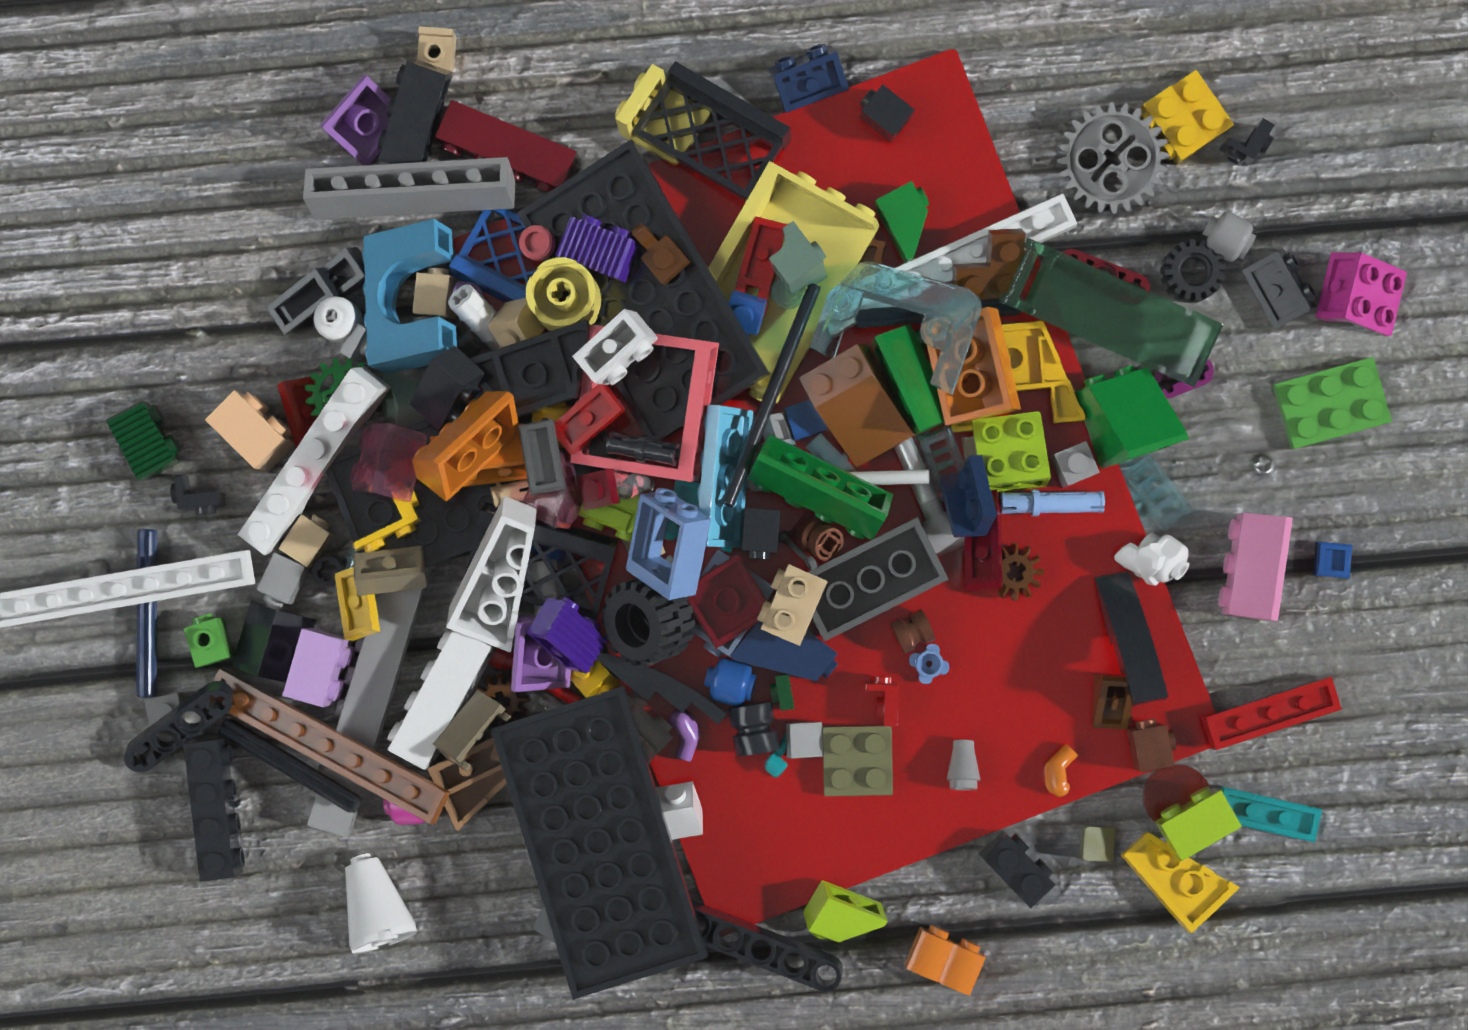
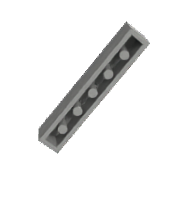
M508 157L305 169L303 200L314 220L513 209L515 178Z

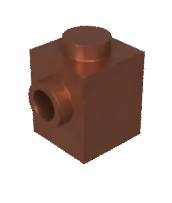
M1152 718L1136 721V728L1127 729L1134 769L1136 771L1145 772L1175 766L1172 750H1176V741L1172 729L1167 730V725L1162 723L1156 724V719Z

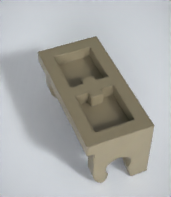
M477 690L435 740L433 745L451 763L467 771L471 767L469 763L464 761V756L483 736V733L496 717L507 723L511 716L504 712L505 708L501 704Z

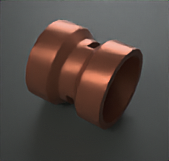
M817 518L805 520L799 526L796 533V541L799 547L823 561H830L836 558L843 548L844 539L842 533Z
M922 609L913 612L910 620L898 619L890 623L904 654L914 650L915 645L919 644L918 642L920 641L927 644L936 640L930 623Z

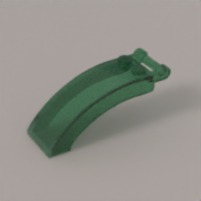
M1030 238L1026 239L1023 246L1026 250L1007 292L1002 293L999 299L1000 302L1195 387L1224 324L1132 285ZM1038 255L1044 257L1043 262L1025 301L1019 299L1020 294Z

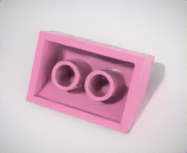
M1240 513L1236 514V520H1231L1228 530V538L1232 540L1231 553H1226L1223 565V572L1228 573L1226 587H1221L1218 599L1219 607H1223L1222 615L1261 621H1278L1293 518Z

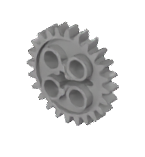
M1110 102L1108 112H1104L1100 105H1096L1095 116L1092 117L1088 112L1084 111L1085 122L1083 124L1076 120L1072 121L1076 128L1075 133L1064 132V135L1071 141L1069 145H1059L1061 150L1067 152V157L1057 159V161L1067 165L1068 168L1060 173V177L1071 178V181L1065 188L1067 190L1075 187L1078 189L1074 196L1075 200H1079L1084 196L1087 197L1086 208H1090L1096 201L1098 202V212L1103 213L1107 204L1111 206L1113 214H1117L1119 204H1123L1124 208L1129 212L1131 211V201L1133 200L1141 206L1144 205L1142 194L1146 193L1152 197L1155 196L1154 191L1150 187L1152 183L1163 185L1157 174L1158 172H1168V168L1160 165V160L1170 157V154L1160 152V148L1165 146L1168 141L1166 139H1156L1162 128L1160 126L1153 129L1149 128L1153 121L1151 115L1143 121L1140 120L1141 108H1137L1131 115L1129 114V105L1127 103H1124L1120 112L1116 111L1113 102ZM1110 125H1118L1122 129L1121 139L1113 144L1107 143L1104 139V131ZM1131 135H1135L1136 139L1119 155L1118 158L1122 161L1120 165L1111 164L1096 182H1093L1092 176L1109 160L1106 156L1107 152L1116 153ZM1134 148H1143L1147 152L1146 162L1139 167L1132 166L1128 159L1130 152ZM1088 150H1093L1098 154V163L1092 169L1083 168L1080 162L1082 154ZM1112 173H1119L1123 178V186L1117 192H1109L1105 187V180Z

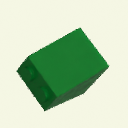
M1134 365L1114 371L1115 377L1108 380L1105 379L1104 374L1084 381L1086 387L1075 392L1077 401L1085 414L1084 422L1100 469L1162 450L1189 439L1187 431L1148 367L1135 371Z

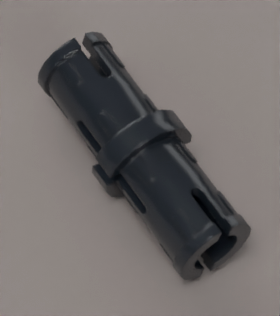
M611 431L609 433L610 438L607 439L606 452L608 454L636 458V461L645 463L648 460L676 466L677 460L675 459H679L680 444L650 439L649 435L644 434L637 437Z

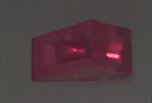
M559 448L566 489L532 496L528 488L522 503L536 508V518L552 527L569 529L579 515L582 495L574 465L570 463L571 455L567 450Z

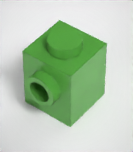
M212 613L192 619L193 625L183 628L195 668L208 666L235 656L224 618L213 619Z

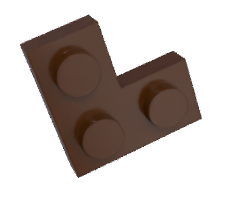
M1022 228L989 230L985 263L953 264L951 297L954 301L1008 297L1020 298L1026 236Z

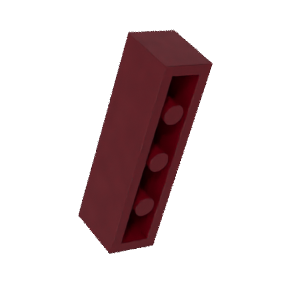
M454 100L450 101L435 136L439 144H442L441 150L456 157H460L461 153L471 156L473 159L508 157L515 181L522 183L526 179L536 183L535 189L545 194L571 178L579 159L577 151Z

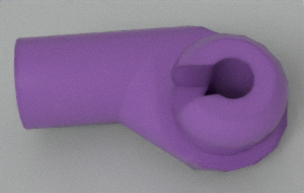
M676 710L669 718L670 725L676 728L681 737L675 756L691 762L701 732L693 715L687 711L682 713L680 710Z

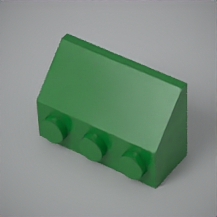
M911 324L876 336L871 343V347L916 434L915 436L945 423L931 361L928 362L922 350L927 348L920 330L913 331Z

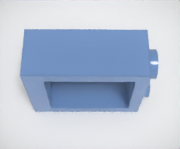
M659 488L655 492L640 494L626 570L668 600L696 595L711 518L700 512L697 506L686 503L677 497L676 493L672 490ZM668 518L680 526L672 564L660 556Z

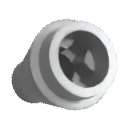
M973 740L953 741V752L946 779L950 781V789L977 790V782L981 781Z

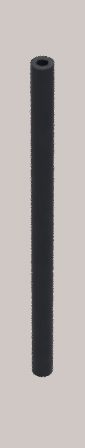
M814 283L806 288L721 499V503L726 506L734 507L820 293L821 287Z

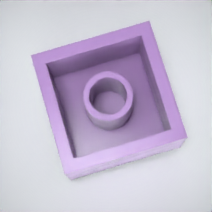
M317 628L301 629L282 696L320 707L334 705L336 699L340 700L345 691L346 684L342 677L345 667L352 665L355 656V647H351L353 641L344 639V636Z

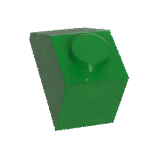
M912 181L876 199L874 203V208L904 264L912 261L928 213L926 206L929 205L928 198L921 187L915 188Z

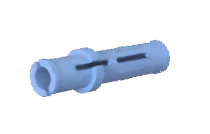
M1031 489L1028 493H1000L1001 514L1031 513V516H1039L1040 513H1104L1105 510L1102 507L1105 506L1103 491L1046 493L1039 492V489Z

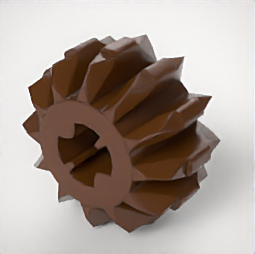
M1017 543L1010 544L1009 555L1002 546L1003 587L999 589L997 596L1003 598L1010 589L1011 601H1017L1020 589L1025 598L1031 597V591L1027 585L1039 588L1041 583L1032 577L1033 575L1044 574V569H1033L1032 566L1041 560L1040 556L1036 555L1027 559L1031 551L1029 546H1025L1018 555ZM1012 562L1013 566L1020 565L1022 569L1018 573L1020 579L1016 582L1015 578H1008L1006 575L1010 571L1009 564Z
M500 671L496 675L497 684L488 675L484 677V682L489 689L476 686L475 691L478 690L493 700L499 696L498 691H503L504 697H510V704L505 705L506 710L504 712L511 716V722L520 720L515 712L525 716L528 715L529 710L521 706L520 703L530 702L532 698L530 695L520 696L519 692L511 691L512 674L508 678L507 683H505L504 673ZM498 717L491 723L490 728L495 725ZM499 719L500 726L507 724L506 722Z

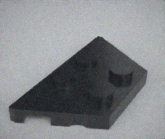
M583 320L573 325L469 358L484 372L479 383L480 387L485 392L509 391L514 396L517 418L579 398L583 369L572 356L588 341L589 321Z

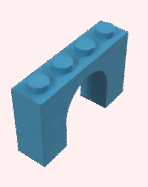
M430 219L363 236L364 250L362 252V260L365 269L363 291L366 299L364 323L367 329L365 355L368 366L384 374H391L429 365L433 357L454 345L457 347L456 326L436 316L401 324L396 313L398 292L410 275L420 269L452 262V229L435 219Z

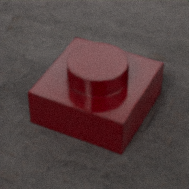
M605 469L578 476L584 511L620 503L614 469Z

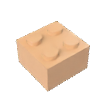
M234 390L205 419L253 468L269 472L295 446L293 439L290 437L292 435L290 428L281 419L277 420L274 416L269 417L266 412L270 408L259 397L253 396L249 392L242 394Z

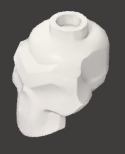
M1150 533L1143 539L1139 547L1128 543L1114 556L1116 562L1124 568L1133 571L1136 576L1143 578L1147 584L1153 586L1160 582L1166 583L1173 578L1179 580L1189 568V563L1187 562L1188 548L1170 535L1158 537L1156 534Z

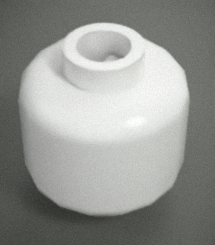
M337 296L326 298L320 302L315 309L313 318L315 328L319 334L339 344L345 343L347 337L353 331L356 322L363 324V316L359 308L347 299Z

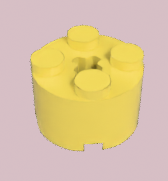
M558 257L549 259L537 267L538 269L527 282L526 300L532 313L547 330L553 331L583 320L589 321L591 325L595 323L601 306V293L596 281L583 265L570 258ZM568 291L570 295L566 297L565 301L560 302L559 299L563 296L562 292Z

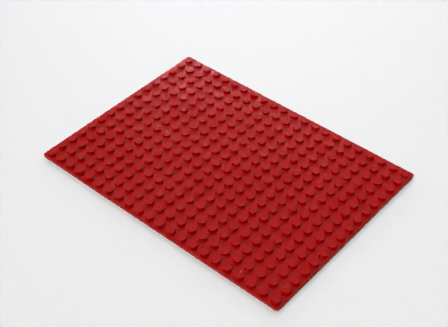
M948 49L851 86L849 90L788 113L783 112L773 116V118L789 126L791 131L790 143L784 151H780L773 162L774 164L794 175H797L799 171L815 179V186L826 191L828 187L833 188L846 197L844 202L854 207L860 203L876 213L874 218L877 219L880 227L873 239L887 243L879 275L903 265L904 262L876 212L874 203L876 199L910 181L913 182L915 188L921 187L929 201V205L926 206L928 213L913 260L1020 213L959 54L955 49ZM882 84L915 109L912 118L892 143L860 119L861 110L863 109L859 105L871 89L877 92ZM740 129L721 136L723 143L743 139ZM746 133V137H747V138H748V137H752L751 135H749L748 133ZM718 138L699 144V148L719 144ZM763 142L748 145L752 160L766 157L772 148ZM695 146L689 148L688 151L695 150ZM744 146L725 150L728 165L748 161ZM721 151L701 156L703 165L709 169L724 166ZM693 157V158H692V159H694L695 161L699 162V161H698V157ZM663 159L649 163L648 166L706 265L709 267L746 201L682 163L673 165ZM759 166L754 167L755 172L757 171ZM750 168L730 172L732 182L744 189L752 178ZM726 173L720 174L727 179ZM505 219L487 225L489 234L508 229ZM511 222L512 228L519 226ZM483 229L478 237L485 236ZM471 232L460 235L453 240V247L457 255ZM522 232L514 234L519 250V239ZM510 235L491 240L496 257L515 251ZM487 242L474 245L468 254L470 258L478 262L492 258ZM1034 246L1024 250L1020 294L1021 314L1000 317L1001 325L1043 321L1059 355L1064 372L1076 392L1086 387L1084 382L1086 379ZM525 255L521 256L526 272L538 269L537 267L544 262L534 261ZM517 257L498 263L501 274L507 277L522 274ZM494 264L488 266L496 271ZM854 271L843 291L876 276ZM524 280L517 281L520 284L526 286ZM951 282L900 306L958 301H954L951 297ZM482 291L484 299L498 313L504 302ZM563 294L562 298H560V301H561V302H563V301L566 300V297H565L564 294ZM925 323L911 324L913 331L920 330L926 343L922 326ZM905 325L868 328L852 326L830 337H827L822 326L779 403H775L771 414L785 412L784 408L809 400L810 398L799 377L856 344H868L879 364L871 347L874 338ZM545 328L544 331H543L541 334H544V333L548 332L549 330H547V329ZM924 348L922 350L929 362L930 356L928 348ZM609 383L607 386L626 410L606 427L608 435L613 431L624 435L640 437L644 433L616 384L611 385ZM747 388L721 404V406L753 411L754 420L760 401L748 395L751 389ZM1050 389L1017 391L1021 410L993 417L1040 412L1051 478L1047 487L1033 489H1039V492L1046 493L1103 491L1105 506L1102 507L1105 510L1104 513H1040L1039 516H1031V513L1001 514L1002 546L1009 555L1010 544L1017 543L1018 555L1025 546H1029L1031 551L1027 559L1036 555L1040 556L1041 560L1032 566L1033 569H1044V574L1033 575L1032 578L1039 581L1041 586L1034 588L1028 584L1027 586L1031 591V597L1025 598L1019 589L1017 601H1011L1010 589L1003 598L998 597L997 594L1001 587L968 591L965 586V546L941 555L938 559L948 580L825 642L822 640L811 619L807 630L838 654L834 658L838 665L827 679L820 676L817 681L789 674L795 709L781 711L779 704H772L774 721L769 725L777 730L779 744L786 732L785 724L822 722V727L881 726L882 718H876L877 697L883 698V691H864L863 683H871V676L892 677L891 684L899 685L898 726H891L893 795L824 796L823 757L791 759L787 758L786 749L781 758L788 766L778 777H773L765 769L764 764L775 751L736 756L733 736L738 733V730L731 727L728 708L735 706L712 700L709 695L710 688L704 686L709 666L715 668L717 662L722 658L734 659L723 653L721 658L715 656L703 647L706 641L696 634L691 641L687 642L688 647L681 651L680 654L650 665V667L665 672L699 691L727 712L726 716L717 724L692 702L685 709V711L693 715L701 732L691 762L675 756L681 737L676 728L670 725L669 718L678 709L657 691L646 701L618 677L621 687H625L639 735L659 787L691 781L694 783L702 806L703 834L679 839L704 905L752 924H757L808 904L822 880L847 889L1148 773L1150 771L1139 772L1134 769L1127 729L1136 728V721L1155 718L1156 724L1162 723L1167 725V730L1172 729L1176 741V750H1172L1174 762L1211 748L1201 717L1216 712L1166 584L1160 582L1155 586L1149 585L1143 578L1136 576L1133 571L1124 568L1114 559L1115 554L1128 543L1139 547L1140 543L1147 536L1120 466L1116 464L1100 469L1084 421L1053 424ZM943 423L912 438L926 470H929V477L943 509L947 512L939 480L943 474H958L959 470L963 468L965 462L961 439L974 435L973 431L951 433V425ZM828 426V430L797 440L794 445L847 472L904 470L894 447L865 464L855 467ZM684 428L662 442L680 444L681 451ZM763 435L761 437L759 444H763L765 442ZM1087 441L1100 473L1062 488L1049 456ZM617 455L618 459L637 462L636 458ZM675 459L677 460L676 466L648 460L645 463L678 468L679 459ZM625 472L636 476L638 480L634 491L638 490L640 494L655 492L659 488L674 491L675 479ZM700 473L699 481L696 483H701L702 473ZM910 484L875 485L894 495L888 515L873 539L917 517L921 525L922 522L926 521ZM750 488L746 489L745 508L779 510V532L783 530L788 531L791 535V540L796 545H798L796 533L799 526L809 518L819 519L814 511L806 507H794L788 504L783 496L773 491L771 493L763 491L751 492ZM1031 489L1010 491L1005 493H1028L1031 491ZM581 507L556 516L560 523L617 538L615 537L617 532L615 529L604 526L602 531H598L583 525L585 518L578 516ZM825 522L827 525L838 529L843 535V548L837 557L871 541L867 537L861 539L851 535L846 530V527L836 522ZM677 538L674 541L663 539L662 546L666 552L660 555L663 559H666L669 555L674 558ZM619 539L596 619V622L600 625L599 630L604 637L607 632L606 628L602 627L604 614L601 612L602 606L607 604L604 600L606 595L611 593V589L616 585L637 578L626 570L628 553L622 539ZM779 541L777 553L770 554L769 560L749 559V552H743L742 546L741 548H732L731 552L721 551L730 558L738 553L748 570L771 585L778 569L780 568L785 571L788 564L805 572L810 571L805 562L786 543L783 544ZM705 547L700 575L716 551H721L722 547ZM803 550L808 556H812L815 559L817 567L829 562L823 561L812 553ZM574 554L577 559L582 557L581 555ZM590 558L580 565L590 580L602 573L605 562ZM1012 562L1009 564L1010 571L1006 575L1008 578H1015L1016 582L1020 579L1018 573L1022 569L1020 565L1013 566ZM1128 571L1152 636L1169 697L1164 700L1132 706L1127 729L1093 728L1094 674L1124 676L1120 672L1114 644H1110L1094 579ZM599 581L593 584V587L595 588L596 592L598 589ZM585 588L584 590L592 609L594 598L588 588ZM773 590L767 599L768 602H772L777 590ZM922 609L930 623L936 640L927 644L920 641L918 642L919 644L915 645L914 650L904 654L890 623L898 619L910 620L913 612ZM691 613V618L695 620L696 624L701 626L694 613ZM750 627V628L746 631V633L744 634V636L742 637V639L740 640V642L738 643V645L741 643V641L744 639V637L748 634V632L752 629V627ZM607 641L605 645L608 653L620 656L619 652L615 653L612 650L611 641ZM928 644H936L940 648L939 654L943 661L949 663V671L945 675L939 674L932 678L931 683L923 684L918 679L919 674L916 668L909 664V657L913 653L919 654L926 650ZM930 660L927 661L926 666L931 667L932 662ZM750 665L752 674L757 675L751 700H745L743 705L772 701L769 684L776 683V675L786 673ZM954 740L974 741V750L981 781L977 782V790L950 789V781L946 779ZM1067 744L1078 756L1065 768L1067 783L1070 785L1068 793L1062 797H1057L1050 793L1045 786L1044 767ZM730 927L723 928L721 935L723 937L736 932V930Z

